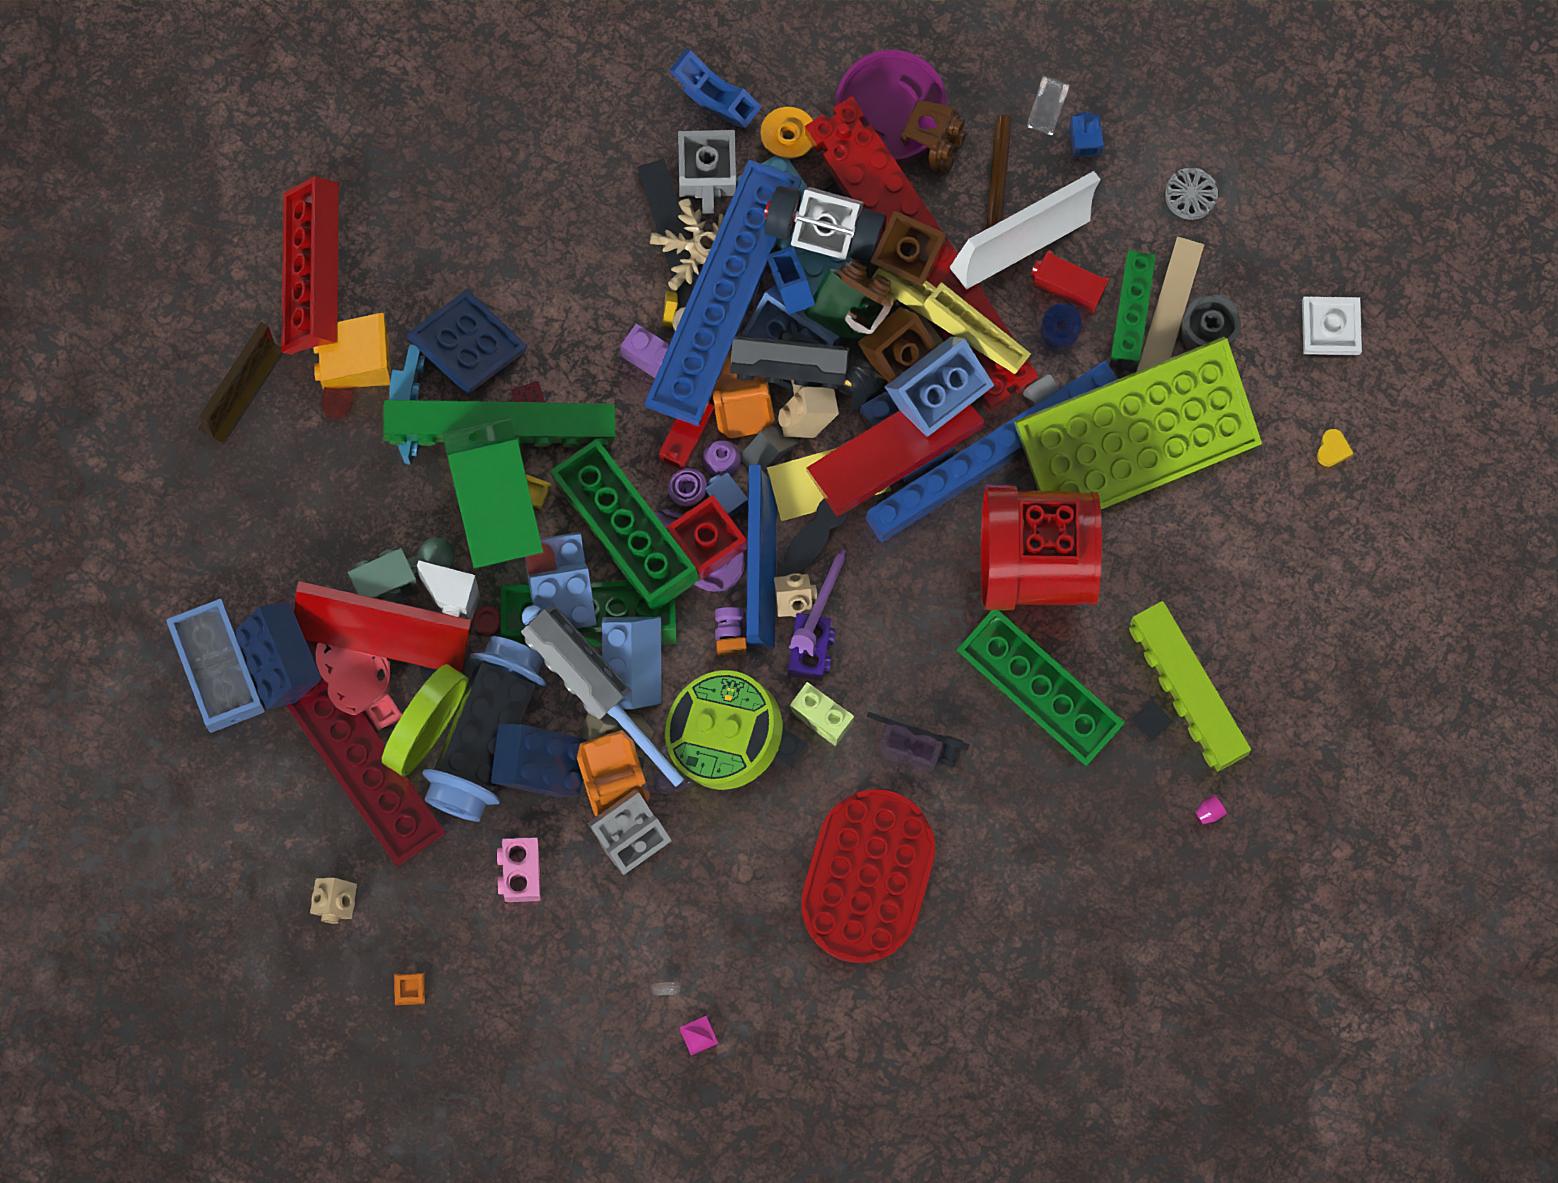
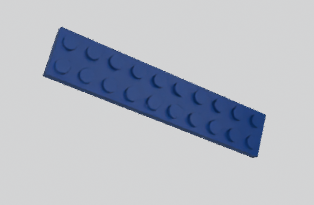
M748 160L645 401L646 408L696 426L700 425L732 349L733 338L738 335L767 266L768 259L766 255L772 254L778 240L777 237L765 234L767 217H764L767 202L768 200L771 201L777 186L799 190L802 178Z

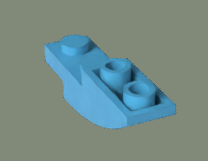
M409 345L404 371L392 369L389 400H418L420 384L417 383L419 373H424L426 357L423 356L422 352L415 345ZM407 441L405 445H397L404 463L411 464L412 456L417 457L418 441Z

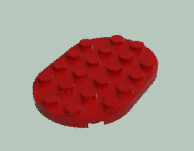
M872 789L860 791L836 804L828 813L821 826L803 887L801 911L805 927L811 938L823 951L837 959L851 963H870L884 959L903 946L915 927L935 857V839L932 828L923 812L911 800L887 790Z

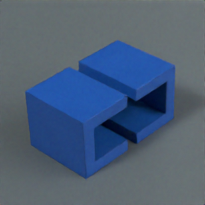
M791 246L766 255L788 315L814 306L815 303L808 280L794 247Z

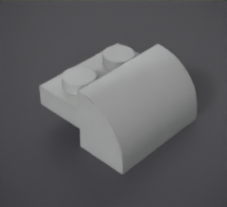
M636 789L588 822V825L599 840V844L623 875L672 841Z

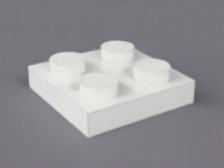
M1303 297V354L1360 355L1362 352L1360 298Z

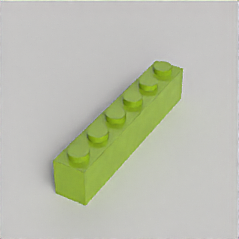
M1161 601L1133 616L1130 622V633L1137 643H1142L1146 650L1144 656L1148 664L1152 668L1155 666L1159 672L1160 677L1158 679L1165 692L1170 691L1175 699L1173 702L1175 710L1180 717L1185 716L1190 725L1188 731L1195 742L1199 741L1204 748L1203 756L1210 767L1214 766L1217 772L1248 756L1251 752L1250 746L1165 603Z

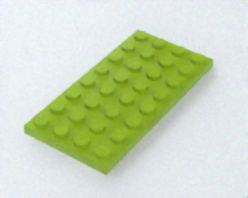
M1225 337L1014 421L1038 491L1098 492L1101 509L1262 444L1228 339Z

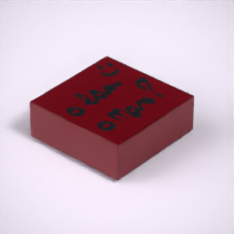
M539 381L511 389L515 402L545 403Z

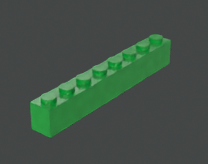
M384 400L383 441H389L391 445H405L407 441H418L419 445L431 446L435 445L436 442H444L442 433L510 418L514 436L517 437L519 446H522V443H534L535 447H549L551 443H562L563 447L574 448L580 446V444H589L598 439L605 448L608 447V444H612L615 439V404Z

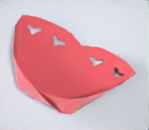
M317 643V668L322 678L328 683V695L337 708L351 715H356L389 694L390 662L386 658L328 645L331 650L325 654L326 644ZM325 664L333 667L331 674L328 673V667ZM380 669H383L385 673L382 681L377 678ZM337 692L344 696L342 700L339 699L340 696L337 694Z

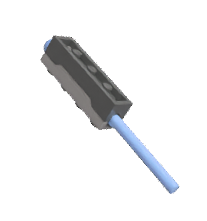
M554 604L545 608L540 614H538L542 610L540 607H527L522 613V621L526 627L521 631L525 636L527 645L542 655L546 666L551 671L557 672L564 680L565 687L572 694H577L584 702V708L589 714L596 716L598 719L607 714L614 717L672 784L677 787L684 778L618 705L632 690Z

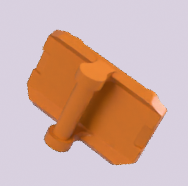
M730 351L712 394L718 430L726 438L730 439L758 434L760 431L772 426L775 420L769 385L765 381V377L754 376V380L737 379V374H730L732 351Z
M623 730L580 743L577 760L592 810L596 817L635 789L640 793L646 804L648 803L650 795L634 741Z

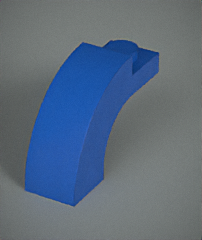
M685 49L669 70L683 85L682 90L713 115L732 125L746 128L762 107L744 88L735 87L715 75L691 50Z

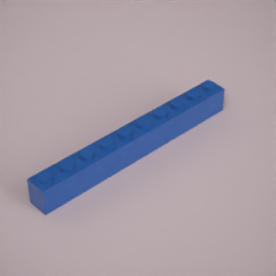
M1106 361L1102 362L869 509L866 521L881 543L1025 453L1014 421L1118 380V378Z

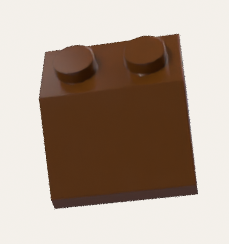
M899 307L880 323L872 334H867L858 342L871 365L889 383L937 347L918 315L902 307Z

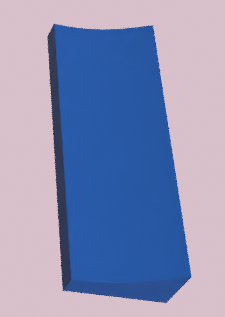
M749 465L746 648H775L774 577H776L777 504L770 478L762 471L761 465Z

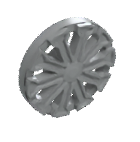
M1199 168L1180 169L1171 176L1165 189V200L1170 210L1177 216L1189 220L1200 219L1208 215L1215 207L1218 198V188L1215 180L1210 174ZM1189 174L1195 175L1193 182H1191ZM1182 176L1185 183L1180 181L1178 177ZM1200 177L1204 178L1205 181L1198 185ZM1171 185H1175L1179 189H1172ZM1207 186H1211V188H1212V190H1203V189L1206 188ZM1171 196H1180L1176 200H1171ZM1204 197H1211L1213 200L1208 201ZM1199 203L1206 207L1204 211L1200 209ZM1185 204L1183 209L1179 210L1177 208L1178 205ZM1190 206H1193L1194 214L1189 212Z

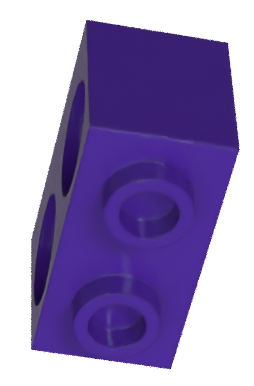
M796 614L794 633L797 629L804 628L809 615ZM819 617L815 626L822 633V636L816 639V651L813 655L818 660V664L815 667H806L802 660L804 657L810 656L808 651L804 650L803 653H799V647L791 649L788 676L822 681L823 672L829 673L831 656L826 655L827 644L833 645L835 628L830 627L831 618Z

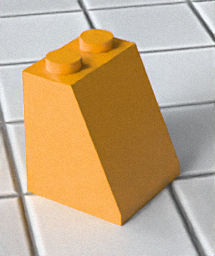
M384 313L338 322L337 343L313 347L314 354L319 353V363L314 364L315 380H320L323 390L390 385L389 333Z

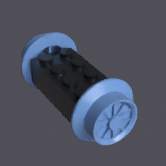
M497 636L490 637L484 652L470 654L469 659L477 666L474 669L434 770L424 769L422 773L431 783L425 797L427 803L451 815L475 822L480 821L486 805H498L500 803V798L493 794L496 784L491 783L498 725L521 724L534 689H545L547 683L539 675L544 661L542 655L523 644Z

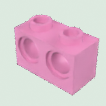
M538 838L502 839V847L497 848V864L503 865V877H498V894H504L505 902L541 901ZM516 849L524 850L526 852L525 859L521 862L512 861L510 859L512 851ZM517 878L525 879L527 881L526 888L522 891H514L511 888L513 880Z

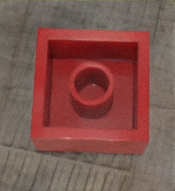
M714 495L666 527L667 531L696 567L699 581L747 549L746 538Z

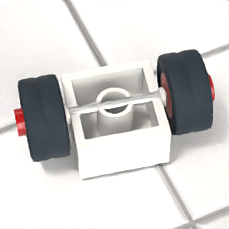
M777 186L771 201L768 200L765 208L764 217H767L765 234L782 240H788L795 226L791 241L792 246L843 260L850 257L871 264L872 256L885 230L886 215L869 209H863L864 202L811 187L805 189L801 203V192L799 190Z

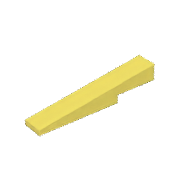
M880 267L873 275V278H875L877 274H880L892 282L890 292L896 296L897 300L955 337L964 338L968 345L1012 373L1016 374L1031 355L1030 352L942 282L935 288L926 281L922 287Z

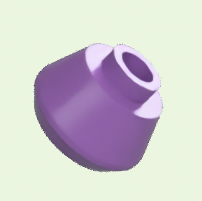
M716 440L704 449L702 463L705 470L712 476L720 475L722 477L727 472L731 476L738 470L741 464V454L737 446L732 442Z
M691 468L681 469L670 478L668 493L676 504L693 506L704 498L707 483L699 471Z

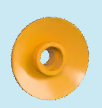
M795 107L775 109L762 122L761 140L765 148L775 156L786 159L800 157L813 147L805 136V125L812 122L813 119L806 112ZM791 135L793 139H785L783 136Z

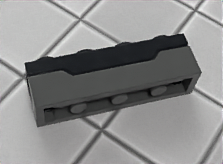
M735 336L732 342L730 374H737V379L754 380V376L765 377V381L771 383H782L783 379L794 380L795 385L811 386V382L823 383L822 387L839 389L840 385H845L847 382L850 347Z

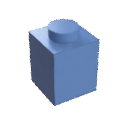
M728 472L722 477L716 475L707 482L704 497L707 499L714 495L731 519L748 507V498Z

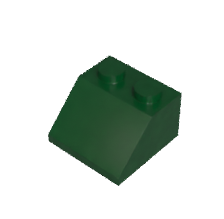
M829 268L813 296L815 305L806 308L804 313L807 317L839 337L861 340L867 333L858 332L850 327L845 320L848 312L851 310L869 322L874 323L883 305L840 280L842 276L838 274V270ZM867 274L866 277L871 279L874 274Z

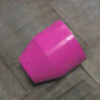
M1213 794L1200 804L1195 813L1202 824L1217 821L1226 815L1227 811L1217 796Z

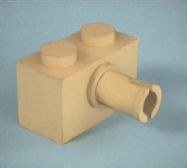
M791 380L794 396L779 410L778 416L783 436L815 438L839 414L834 389L795 385L794 380Z

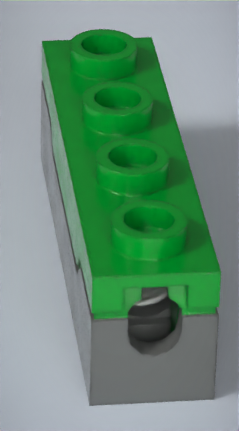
M1127 251L1123 265L1108 363L1110 368L1136 372L1139 365L1155 254Z

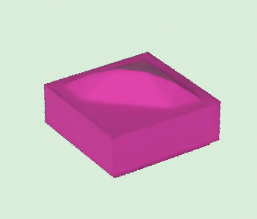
M707 1016L679 1027L691 1056L718 1044Z

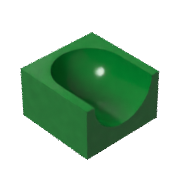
M506 418L442 433L473 567L478 568L543 553L518 439L514 436L511 419Z

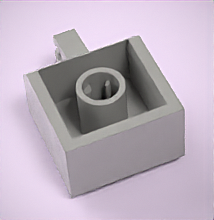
M735 130L678 131L679 197L702 198V213H714V198L733 196L736 191Z

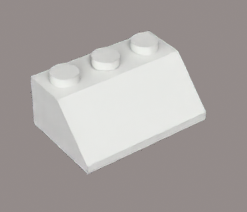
M418 560L417 569L423 589L436 611L471 620L472 627L473 615L476 612L480 599L476 576Z

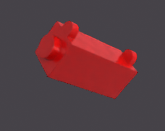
M1050 249L1043 261L1037 259L1031 272L1035 276L1033 286L1089 312H1095L1111 277L1105 275L1102 278L1054 256V251Z
M711 400L699 426L676 418L659 451L660 462L677 470L688 467L714 416L715 406L711 404Z

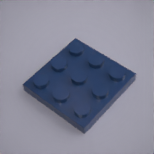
M468 289L411 329L407 335V338L467 395L522 355L528 346Z

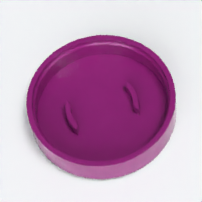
M902 50L877 51L855 62L841 79L835 98V106L853 96L864 113L863 126L866 127L869 124L873 126L897 164L915 160L930 150L929 147L913 139L910 140L908 147L900 140V134L915 103L918 100L948 106L946 90L936 70L921 57ZM923 116L920 122L918 121V125L922 129H930L931 127L936 129L938 126L930 116Z

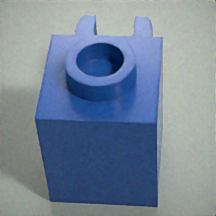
M1081 112L1076 114V116H1072L1069 128L1073 158L1100 156L1104 146L1100 114Z

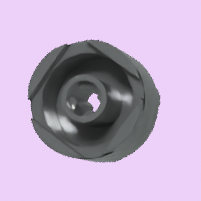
M1221 295L1196 298L1188 306L1181 323L1180 339L1185 347L1190 351L1225 337L1228 339L1230 348H1232L1241 329L1239 311L1236 305ZM1212 324L1215 326V328L1210 329L1208 328V326Z

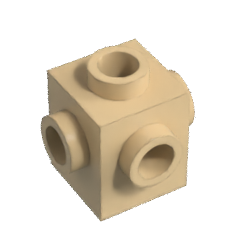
M793 573L788 576L774 577L778 617H796V614H810L812 602H816L817 590L816 585H810L809 575Z
M316 878L310 913L322 916V922L338 924L339 919H352L357 884L338 878Z

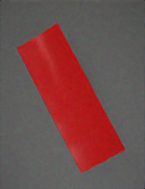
M317 176L283 193L281 353L289 355L312 347L337 343L339 182Z
M970 404L931 435L925 436L901 411H898L806 467V471L838 518L980 431L985 420Z
M298 582L294 614L305 640L437 670L441 666L448 664L462 673L468 652L471 620L305 582Z

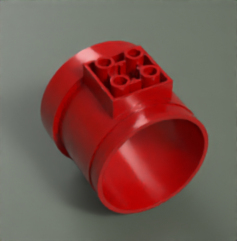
M986 484L983 494L981 520V593L983 609L1014 610L1015 605L1088 604L1089 606H1095L1099 597L1102 562V520L1098 492L1017 491L1016 485Z

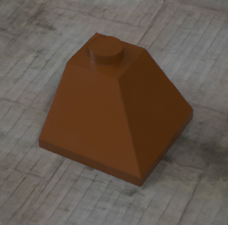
M894 211L870 263L923 287L947 242V234Z

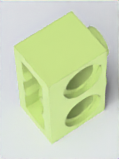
M808 682L792 701L789 708V713L835 746L854 721V716Z

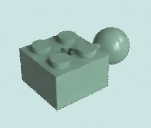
M430 538L421 544L417 555L412 558L406 559L401 548L398 550L391 548L380 553L378 559L371 562L364 560L355 564L352 567L353 570L348 572L356 594L398 603L420 593L414 576L419 573L417 569L418 560L450 568L454 562V550L446 540Z

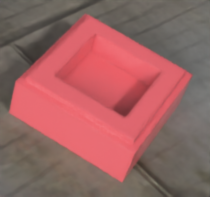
M389 694L364 710L378 733L399 721L402 713Z

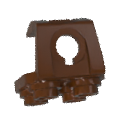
M918 100L900 134V140L907 147L911 139L929 147L931 171L935 173L944 172L945 170L950 171L955 162V155L951 154L952 150L956 146L961 148L966 139L967 132L963 131L965 120L961 119L958 111H955L950 106ZM923 116H930L938 126L936 129L933 127L922 129L919 127L918 121L920 122Z
M852 259L850 263L847 262L846 265H842L838 270V274L842 276L840 280L873 301L882 304L883 308L874 323L869 322L851 310L848 312L845 320L852 329L861 333L872 334L889 313L896 300V296L890 292V285L892 283L890 280L880 274H877L875 278L871 277V279L866 277L865 271L867 267L859 261Z

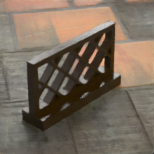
M261 322L199 416L201 421L198 427L199 432L221 445L225 444L283 355L281 347L274 343L270 328L265 323Z

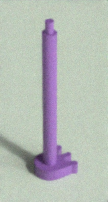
M841 549L840 553L836 555L804 628L797 629L789 645L790 649L799 647V653L807 650L810 656L814 655L816 651V636L813 631L845 561V549Z

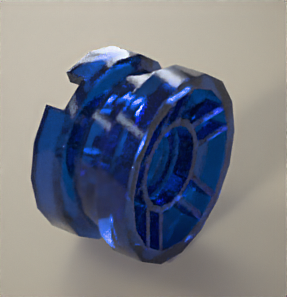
M1056 304L1051 306L1045 312L1041 323V333L1044 340L1055 348L1071 346L1079 336L1082 327L1081 316L1070 305ZM1064 322L1065 329L1059 330L1056 325Z

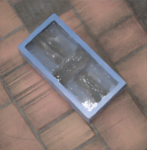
M222 599L166 619L204 723L210 733L265 712L241 647L237 643L235 631Z

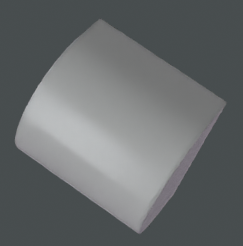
M1047 374L1028 386L1022 395L1029 405L1033 407L1058 391L1059 388L1052 376Z

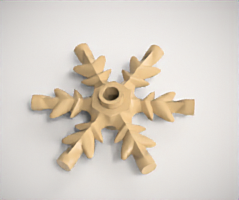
M689 198L679 202L685 215H679L678 217L689 225L684 227V229L693 232L691 240H686L681 233H679L678 238L669 230H665L666 236L653 232L650 236V244L665 245L662 250L663 252L677 248V254L684 249L688 250L691 254L690 259L680 260L683 265L671 268L673 272L677 273L668 282V285L673 290H677L685 279L689 284H692L693 271L699 275L698 265H704L724 219V215L719 214L718 226L713 223L714 232H704L702 229L706 221L700 223L701 210L698 209L694 213Z

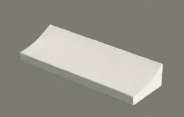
M1093 171L968 239L949 268L967 290L1090 222L1093 195L1101 179Z

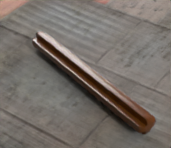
M998 115L996 120L986 229L1001 222L1003 219L1012 118L1008 115Z

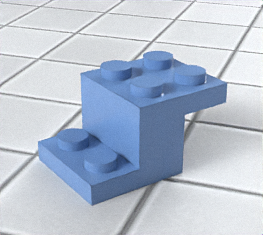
M581 533L540 538L543 553L525 557L531 598L534 606L542 609L538 614L554 604L575 628L595 626L596 618L589 571L585 563Z

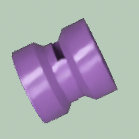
M724 607L715 610V620L718 622V627L715 629V640L744 637V630L741 628V622L744 620L743 609Z

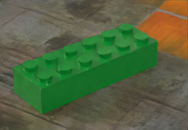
M595 439L550 471L555 485L652 613L700 580L696 567L598 439Z

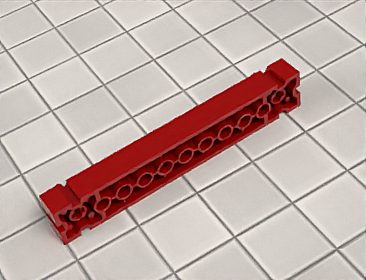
M853 96L833 108V117L827 120L823 114L805 125V136L817 153L824 150L823 163L845 196L864 202L863 209L885 214V229L893 212L896 211L943 232L871 124L866 127L863 126L864 113ZM947 239L939 259L926 281L935 288L942 282L1015 340L979 285L976 284L966 290L949 268L958 254ZM928 319L943 342L951 336L955 337ZM970 346L994 384L992 388L979 397L989 413L1009 401V392L1015 389L1019 395L1039 378V375L1028 359L1014 374Z

